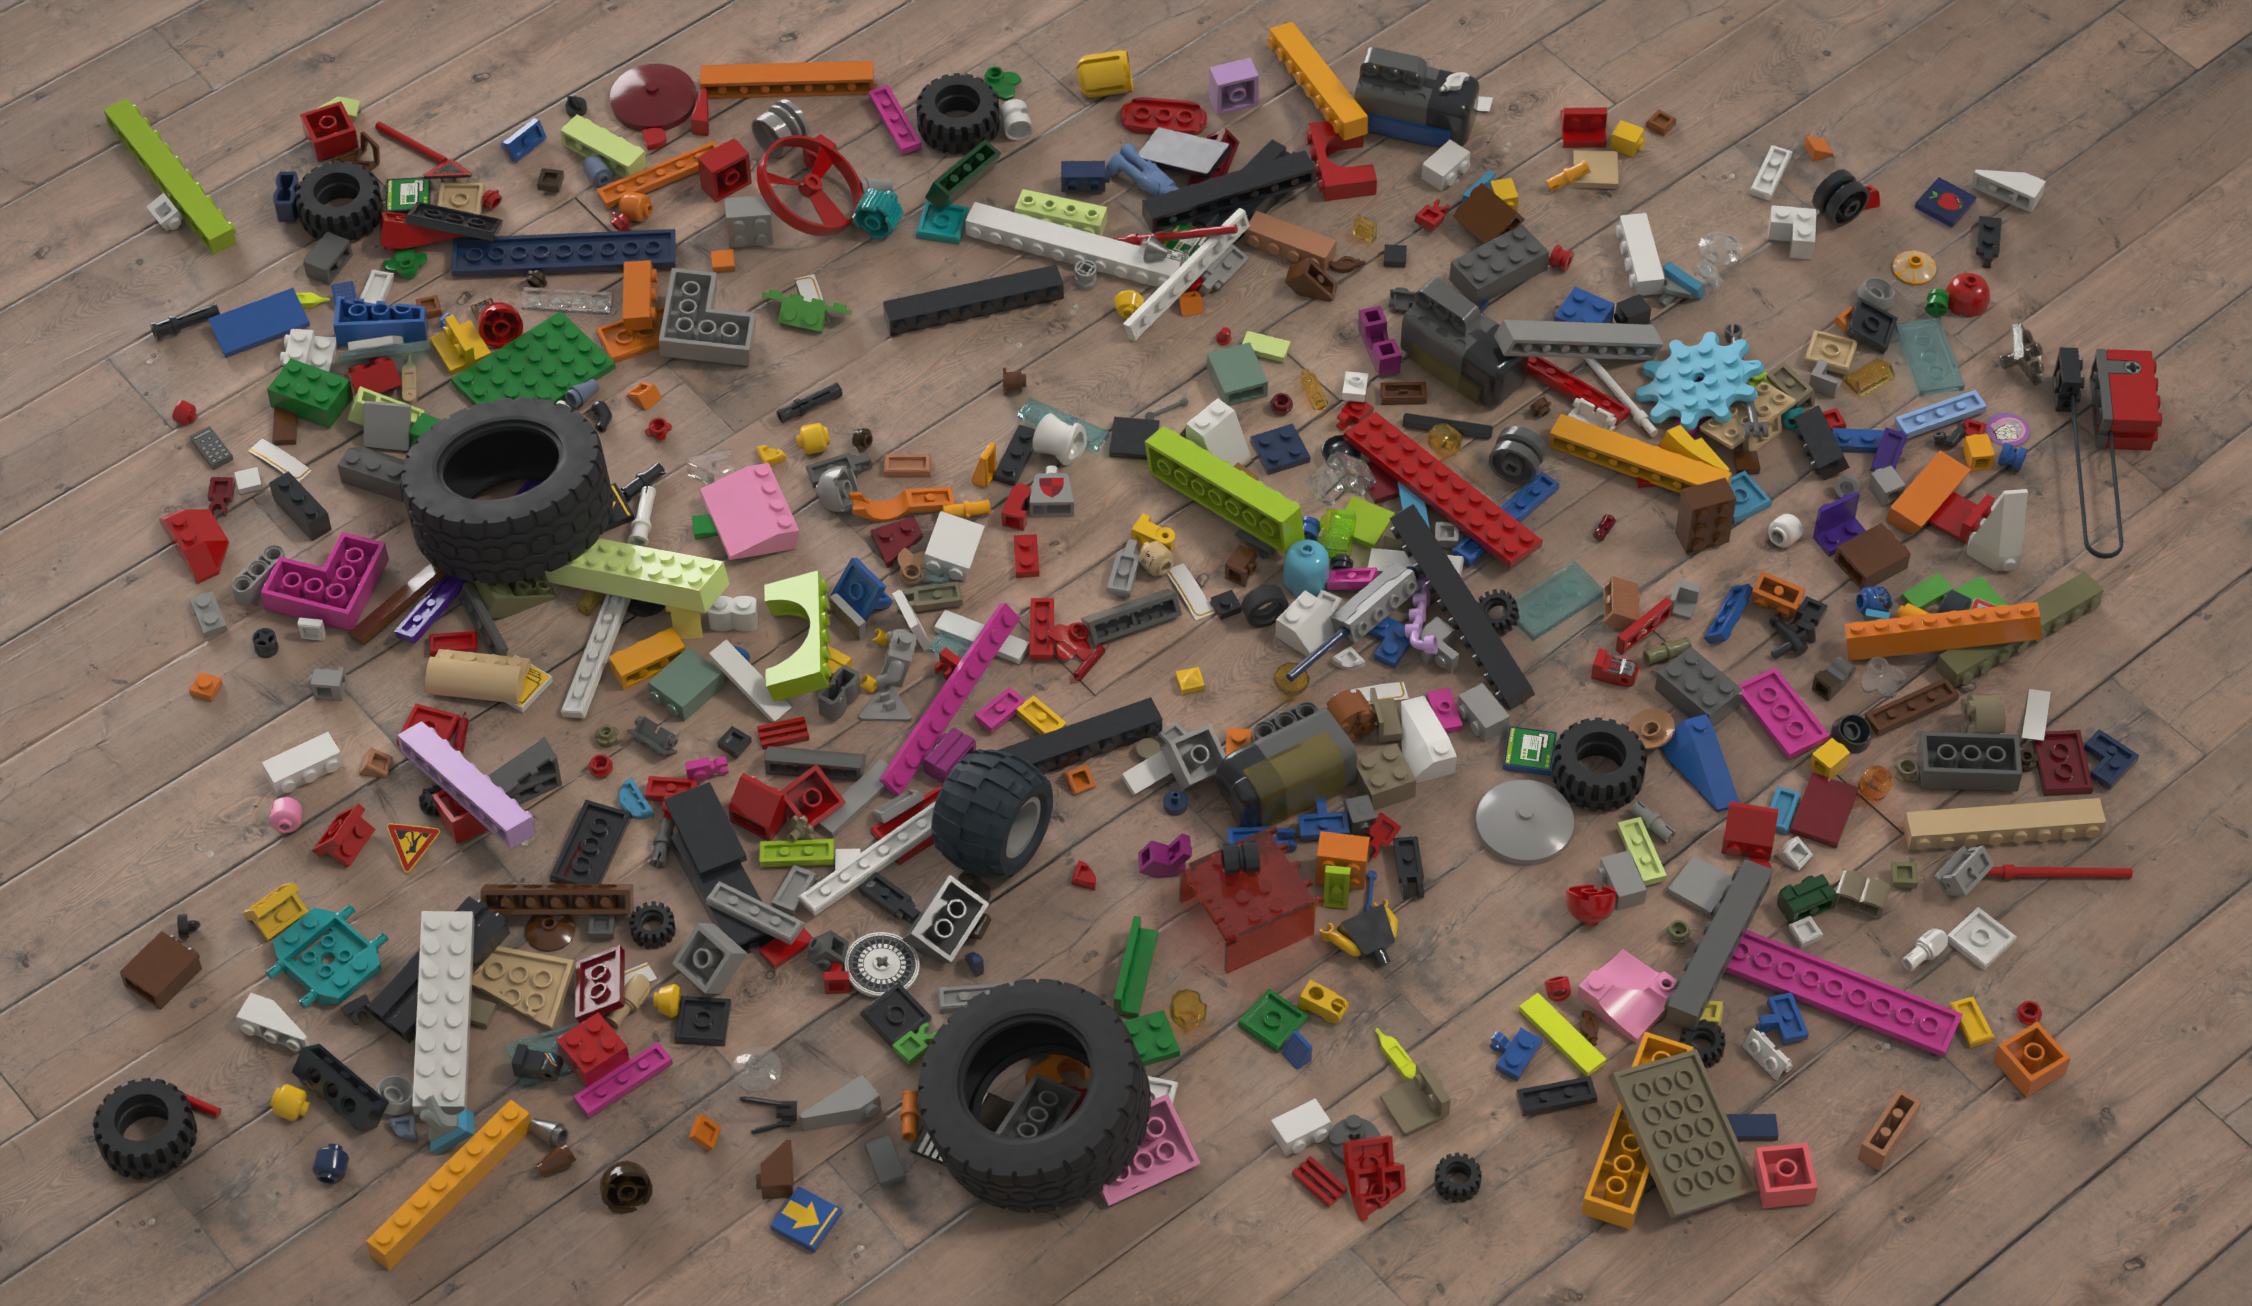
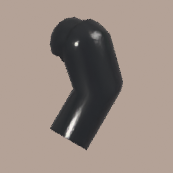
M597 401L593 403L591 410L592 412L595 411L594 414L600 417L595 426L596 430L603 433L612 419V413L605 402Z
M1958 427L1950 436H1946L1945 432L1941 433L1939 431L1934 435V444L1939 448L1956 447L1966 436V431L1962 427Z

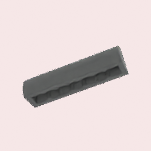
M1165 589L1082 617L1081 621L1088 629V638L1096 645L1181 616L1182 612L1176 592Z
M768 746L764 761L766 774L800 777L817 764L828 779L857 782L864 774L866 755Z

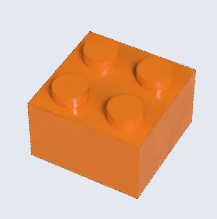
M1320 831L1315 883L1324 885L1326 865L1351 867L1349 889H1364L1370 837Z
M2037 1021L1999 1044L1994 1062L2027 1098L2065 1075L2071 1058Z

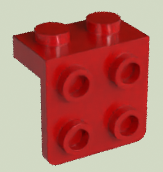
M1952 492L1928 522L1961 542L1968 544L1970 535L1973 532H1977L1981 527L1980 522L1982 519H1987L1991 514V507L1994 504L1995 498L1986 494L1977 505L1963 496Z

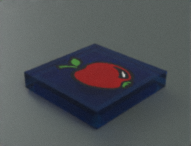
M1938 177L1915 203V208L1953 228L1976 202V196Z

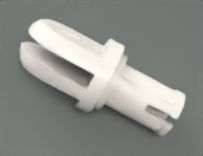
M1931 929L1916 940L1915 948L1901 959L1904 968L1908 971H1913L1924 960H1933L1947 946L1948 937L1946 933L1939 929Z

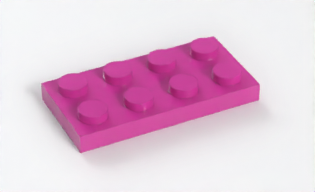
M1776 667L1738 685L1743 689L1742 702L1788 760L1829 741V733Z

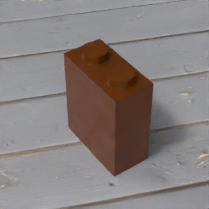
M1482 182L1471 191L1469 198L1457 208L1456 213L1453 215L1458 222L1484 244L1520 226L1525 220Z
M1880 523L1837 546L1834 561L1862 590L1864 587H1874L1907 569L1911 553L1905 545H1902L1896 539L1891 530Z
M160 931L120 971L126 987L161 1010L202 970V966L199 960L200 955L192 947L186 948L174 935L169 936Z

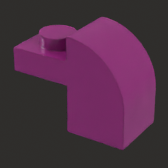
M1181 833L1169 845L1151 840L1138 852L1140 873L1155 878L1176 877L1186 872L1185 862L1192 857L1190 836Z

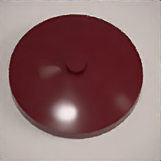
M646 64L630 69L615 81L610 92L611 109L616 119L626 127L641 132L650 128H661L666 131L679 126L692 115L697 102L696 87L690 76L684 71L666 64Z

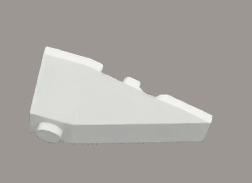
M2027 489L2002 492L1991 507V514L1987 519L1983 518L1980 522L1981 527L1979 530L1970 535L1966 550L1968 556L1994 571L2018 570L2023 549L2028 498Z
M1425 696L1401 701L1402 754L1417 780L1416 783L1455 774L1456 753L1447 733Z

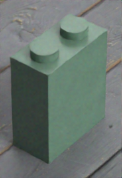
M1250 342L1207 353V370L1222 402L1228 406H1233L1268 396V381Z
M688 647L648 682L649 696L656 704L666 707L671 715L674 717L678 716L683 721H686L724 687L723 672Z

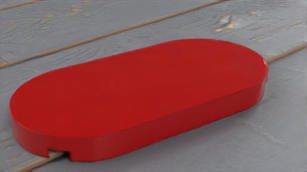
M1138 97L1131 99V102L1128 104L1126 102L1122 106L1121 123L1127 130L1137 134L1153 135L1156 129L1160 127L1196 136L1205 129L1207 114L1205 110L1200 108V105L1191 101Z

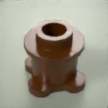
M1003 368L1004 395H1007V390H1020L1022 392V387H1026V374H1022L1021 369H1019V372H1007L1006 368Z

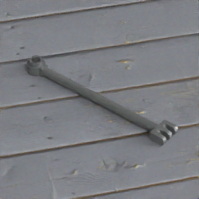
M1734 323L1732 333L1731 324L1726 325L1724 329L1726 341L1732 344L1741 339L1742 327ZM1754 401L1745 402L1749 422L1743 423L1744 438H1750V432H1753L1754 438H1759V432H1762L1763 437H1768L1767 422H1758Z

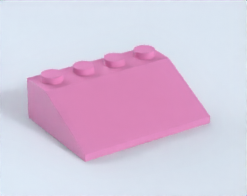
M769 463L744 467L700 489L701 497L729 560L796 549L799 528Z
M1168 1093L1151 1101L1148 1127L1141 1146H1137L1138 1152L1128 1167H1122L1123 1173L1109 1186L1103 1185V1191L1100 1194L1108 1206L1201 1164Z

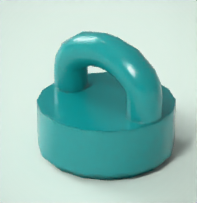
M1790 408L1781 414L1785 427L1794 429L1797 423L1791 424L1789 419H1794L1795 416L1803 413L1804 408Z

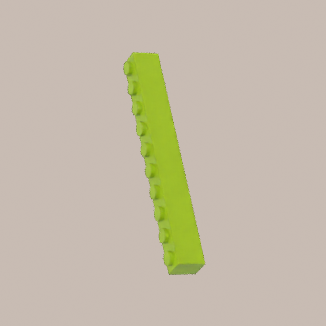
M125 98L104 108L109 127L158 188L174 204L208 250L214 255L236 244L234 234L237 232L232 222L226 221L223 211L215 207L210 195L206 196L204 194L201 184L199 182L195 183L191 172L183 168L178 156H173L171 148L167 143L162 142L158 131L151 129L148 119L146 117L142 118L138 107L135 104L132 105Z

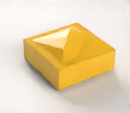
M1199 667L1176 671V679L1181 695L1205 690V684Z

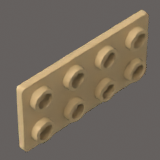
M1763 381L1754 387L1758 392L1754 405L1758 422H1767L1768 437H1763L1762 432H1759V438H1754L1753 432H1750V438H1744L1743 423L1749 422L1744 401H1736L1730 405L1729 410L1732 413L1730 421L1718 423L1712 417L1700 425V431L1730 449H1734L1742 443L1743 451H1757L1782 433L1781 414L1796 404V400Z

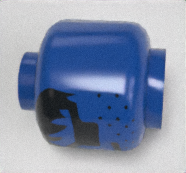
M1864 587L1856 596V608L1863 616H1865L1866 609L1889 612L1893 606V598L1884 587Z

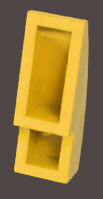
M1681 425L1666 431L1660 444L1664 450L1681 454L1687 458L1701 461L1728 472L1730 471L1702 438L1694 441Z

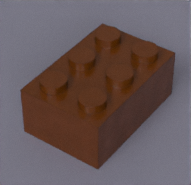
M1726 478L1682 489L1675 534L1686 554L1694 551L1699 552L1713 546H1721L1729 542L1737 498Z

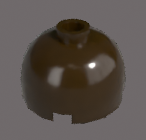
M619 1161L610 1165L600 1180L602 1201L608 1206L609 1210L616 1213L624 1214L636 1211L637 1208L635 1207L642 1203L644 1205L648 1203L653 1193V1185L646 1170L632 1161Z

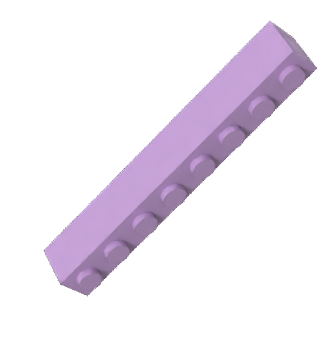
M421 721L398 734L401 752L510 849L535 835L533 827L535 821L529 811H524L515 799L509 798L500 786L494 785L489 776L483 775L478 771L476 765L472 762L469 763L460 751H455L446 739L440 738L434 728H429Z

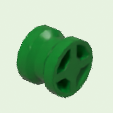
M1942 289L1930 290L1927 295L1926 312L1933 317L1946 315L1948 311L1947 304L1950 299L1949 294Z

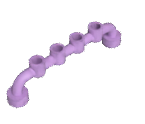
M1418 578L1419 590L1417 591L1421 593L1413 594V605L1417 608L1409 610V620L1413 624L1405 625L1406 638H1410V644L1414 648L1424 650L1426 655H1433L1438 652L1436 635L1425 636L1424 641L1419 640L1423 631V622H1426V608L1430 606V591L1424 583L1427 581V578Z

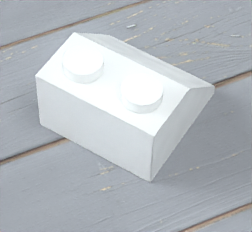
M1305 590L1276 619L1275 637L1303 655L1309 656L1335 633L1330 619L1332 613L1322 600Z

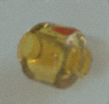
M1441 423L1435 425L1429 431L1428 444L1430 448L1442 457H1449L1460 450L1462 436L1449 424Z

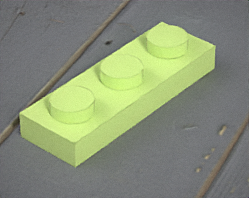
M1638 817L1618 822L1617 830L1626 850H1629L1644 885L1647 886L1666 881L1667 875L1642 818Z

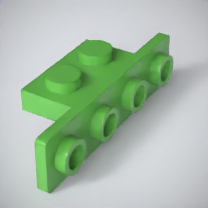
M769 289V293L762 292L761 295L765 298L782 301L778 323L823 332L827 311L846 315L852 314V311L846 309L847 305L834 302L833 306L825 305V300L812 298V301L808 302L803 300L804 296L791 294L790 298L782 296L783 292Z

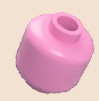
M283 797L274 801L271 805L269 819L271 827L280 833L286 834L298 830L301 825L303 811L301 804L290 797Z

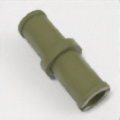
M1688 637L1670 643L1666 641L1661 643V646L1643 651V658L1647 665L1664 659L1669 661L1674 656L1682 654L1692 647V644Z

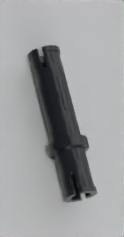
M836 382L801 400L797 398L793 400L792 404L776 411L777 417L781 423H785L798 415L804 416L807 411L842 396V389Z

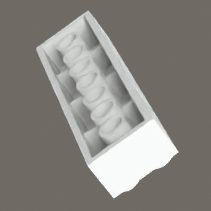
M422 911L412 1104L415 1115H420L423 1109L428 1110L425 1099L432 1095L442 1111L448 1115H455L467 1109L475 924L473 912Z

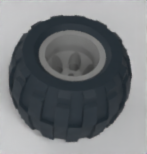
M978 749L966 755L951 770L937 797L931 821L932 840L935 848L942 852V855L957 868L973 875L993 879L995 877L1001 879L1010 878L1029 863L1045 836L1053 809V791L1050 780H1047L1046 776L1028 760L1012 753L993 749Z

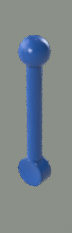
M1373 870L1367 873L1369 885L1367 903L1363 909L1364 912L1373 908L1371 906L1373 884L1377 878V873Z

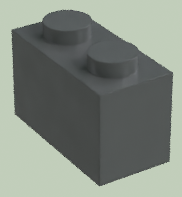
M326 232L322 239L317 241L311 253L307 254L304 258L303 265L306 276L330 285L353 256L350 240Z

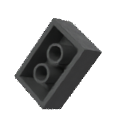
M1692 647L1688 648L1657 672L1655 690L1689 718L1707 714L1712 726L1715 727L1740 707L1743 689Z

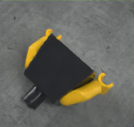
M1383 900V904L1377 905L1374 902L1372 909L1341 922L1336 928L1337 931L1334 930L1332 923L1327 924V932L1319 929L1323 941H1331L1337 947L1351 956L1357 957L1359 960L1372 956L1377 968H1380L1391 962L1385 949L1395 942L1398 919L1391 909L1388 908V901Z

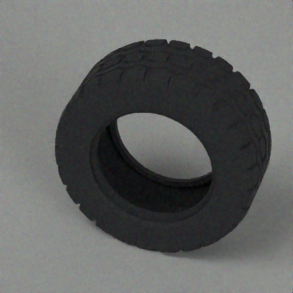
M518 397L515 400L504 398L494 400L493 403L487 401L473 405L469 410L466 408L451 414L449 419L443 418L431 426V430H426L416 440V444L411 446L402 466L401 490L419 550L437 569H440L447 575L458 576L459 579L475 582L479 580L480 583H498L502 580L503 583L521 581L523 577L531 579L544 575V571H555L565 566L566 561L572 562L585 553V549H590L597 542L599 535H602L605 531L612 513L613 492L602 444L596 430L581 413L574 411L567 405L556 404L555 401L539 398L535 401L534 398ZM518 479L545 480L535 488L513 497L498 500L470 499L480 491L506 481Z
M1035 979L1014 981L1013 986H1010L1009 983H1004L990 988L989 994L982 992L968 1000V1006L966 1008L960 1006L947 1019L948 1024H942L932 1039L933 1045H929L922 1063L923 1068H921L918 1082V1103L922 1121L952 1177L965 1190L978 1199L1002 1209L1007 1207L1010 1211L1030 1213L1032 1209L1035 1213L1055 1211L1057 1206L1061 1209L1069 1208L1079 1204L1081 1198L1084 1197L1088 1200L1103 1191V1185L1109 1186L1123 1173L1122 1167H1128L1138 1152L1137 1146H1141L1151 1112V1091L1148 1076L1126 1025L1123 1024L1120 1016L1111 1006L1107 1005L1105 1001L1095 994L1074 984L1064 982L1062 985L1061 981L1052 979H1040L1039 982H1036ZM1040 1054H1059L1076 1059L1091 1070L1089 1088L1082 1104L1066 1122L1054 1130L1033 1137L1012 1138L996 1134L980 1124L981 1105L988 1088L1005 1069L1022 1059Z

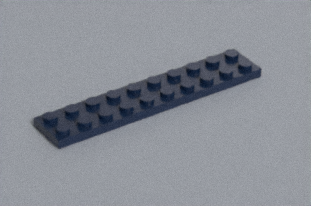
M675 229L496 236L494 241L474 237L453 238L451 272L452 277L520 275L527 274L529 271L534 272L535 270L543 274L624 270V262L651 260L653 269L676 268Z

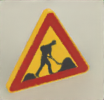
M393 823L387 825L394 847L406 873L411 872L441 833L438 828Z

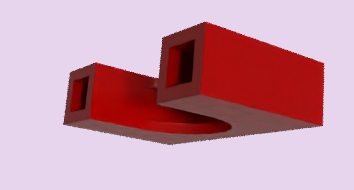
M1329 121L1309 123L1308 132H1305L1306 145H1310L1309 157L1315 163L1316 177L1319 178L1317 181L1318 191L1323 193L1324 201L1376 195L1377 177L1373 164L1343 167L1332 163L1327 158L1330 154L1339 150L1363 147L1364 135L1344 141L1338 133H1335Z

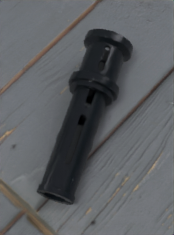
M216 303L177 317L170 315L168 319L160 322H150V327L156 341H160L164 336L170 334L177 335L181 332V329L204 322L211 317L219 315L220 312Z

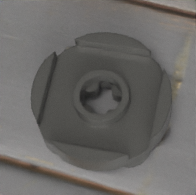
M1349 1115L1346 1119L1337 1122L1330 1131L1329 1145L1331 1154L1338 1162L1345 1165L1342 1142L1350 1141L1351 1138L1364 1139L1381 1135L1370 1121L1360 1118L1358 1115Z

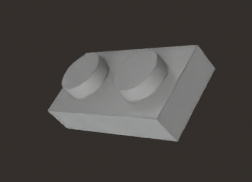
M213 591L190 598L191 605L205 638L228 631Z

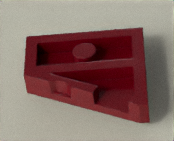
M914 516L870 530L871 537L887 568L893 565V561L898 557L902 549L906 548L909 550L911 546L916 545L923 539L922 531Z

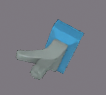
M1670 261L1664 265V278L1667 285L1661 288L1665 292L1659 300L1662 306L1666 307L1676 297L1701 300L1706 292L1701 282Z
M433 1095L425 1099L428 1110L423 1109L419 1117L431 1127L429 1129L431 1153L439 1155L474 1135L473 1112L465 1109L458 1114L448 1115L442 1111Z

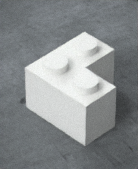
M1772 205L1768 240L1790 241V258L1812 260L1815 245L1816 209Z

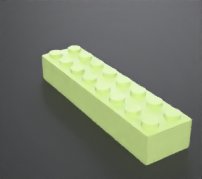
M600 538L590 549H585V553L574 561H566L565 566L555 571H545L549 583L703 613L709 610L730 584L723 561Z

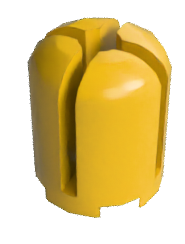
M1116 50L1084 55L1079 59L1077 63V76L1080 91L1085 97L1096 98L1133 91L1128 51Z

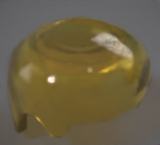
M1287 662L1277 667L1273 677L1275 688L1284 697H1299L1308 688L1310 677L1307 670L1293 682L1289 681L1286 677V674L1296 667L1298 663Z
M1190 989L1178 990L1172 996L1169 1015L1172 1021L1182 1029L1190 1030L1197 1028L1206 1020L1207 1004H1203L1197 991Z

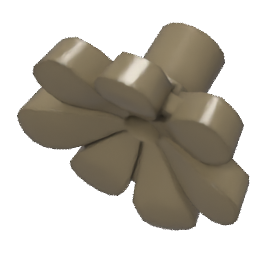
M794 815L791 818V822L787 825L788 830L791 831L787 835L789 841L816 839L815 835L812 834L814 832L811 825L806 826L808 819L805 816L799 819Z

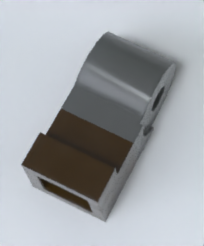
M1841 656L1837 657L1823 672L1820 670L1814 676L1812 691L1829 702L1850 681L1856 672V667ZM1824 685L1825 687H1827L1828 692L1824 691L1821 688V686Z

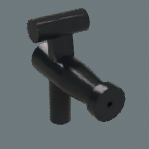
M1780 614L1773 615L1769 620V624L1777 629L1782 639L1786 642L1771 651L1775 660L1791 650L1796 655H1802L1808 649L1807 644L1804 642L1805 640L1809 643L1816 642L1815 624L1812 622L1805 625V631L1797 634L1783 621V617Z

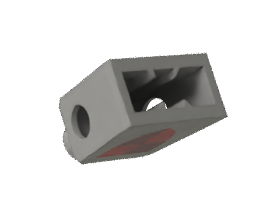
M1051 465L1045 468V473L1035 475L1030 496V517H1074V498L1068 474L1059 473L1058 468Z

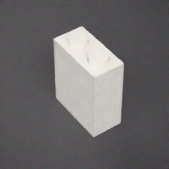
M940 511L921 567L931 572H937L952 579L966 582L985 526Z

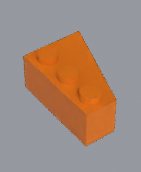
M651 260L624 262L622 319L626 331L653 329L654 320H657L658 273L657 269H653Z

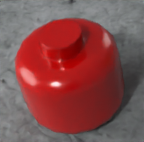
M181 400L173 410L172 419L187 426L190 422L194 423L197 419V409L195 405Z

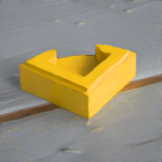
M767 445L756 447L757 454L763 464L769 463L770 466L786 461V455L780 449L769 448Z

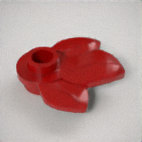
M1076 622L1069 626L1058 624L1048 632L1047 636L1057 642L1056 655L1059 659L1070 660L1076 655L1079 659L1085 661L1091 654V647L1087 642L1088 629L1083 623Z

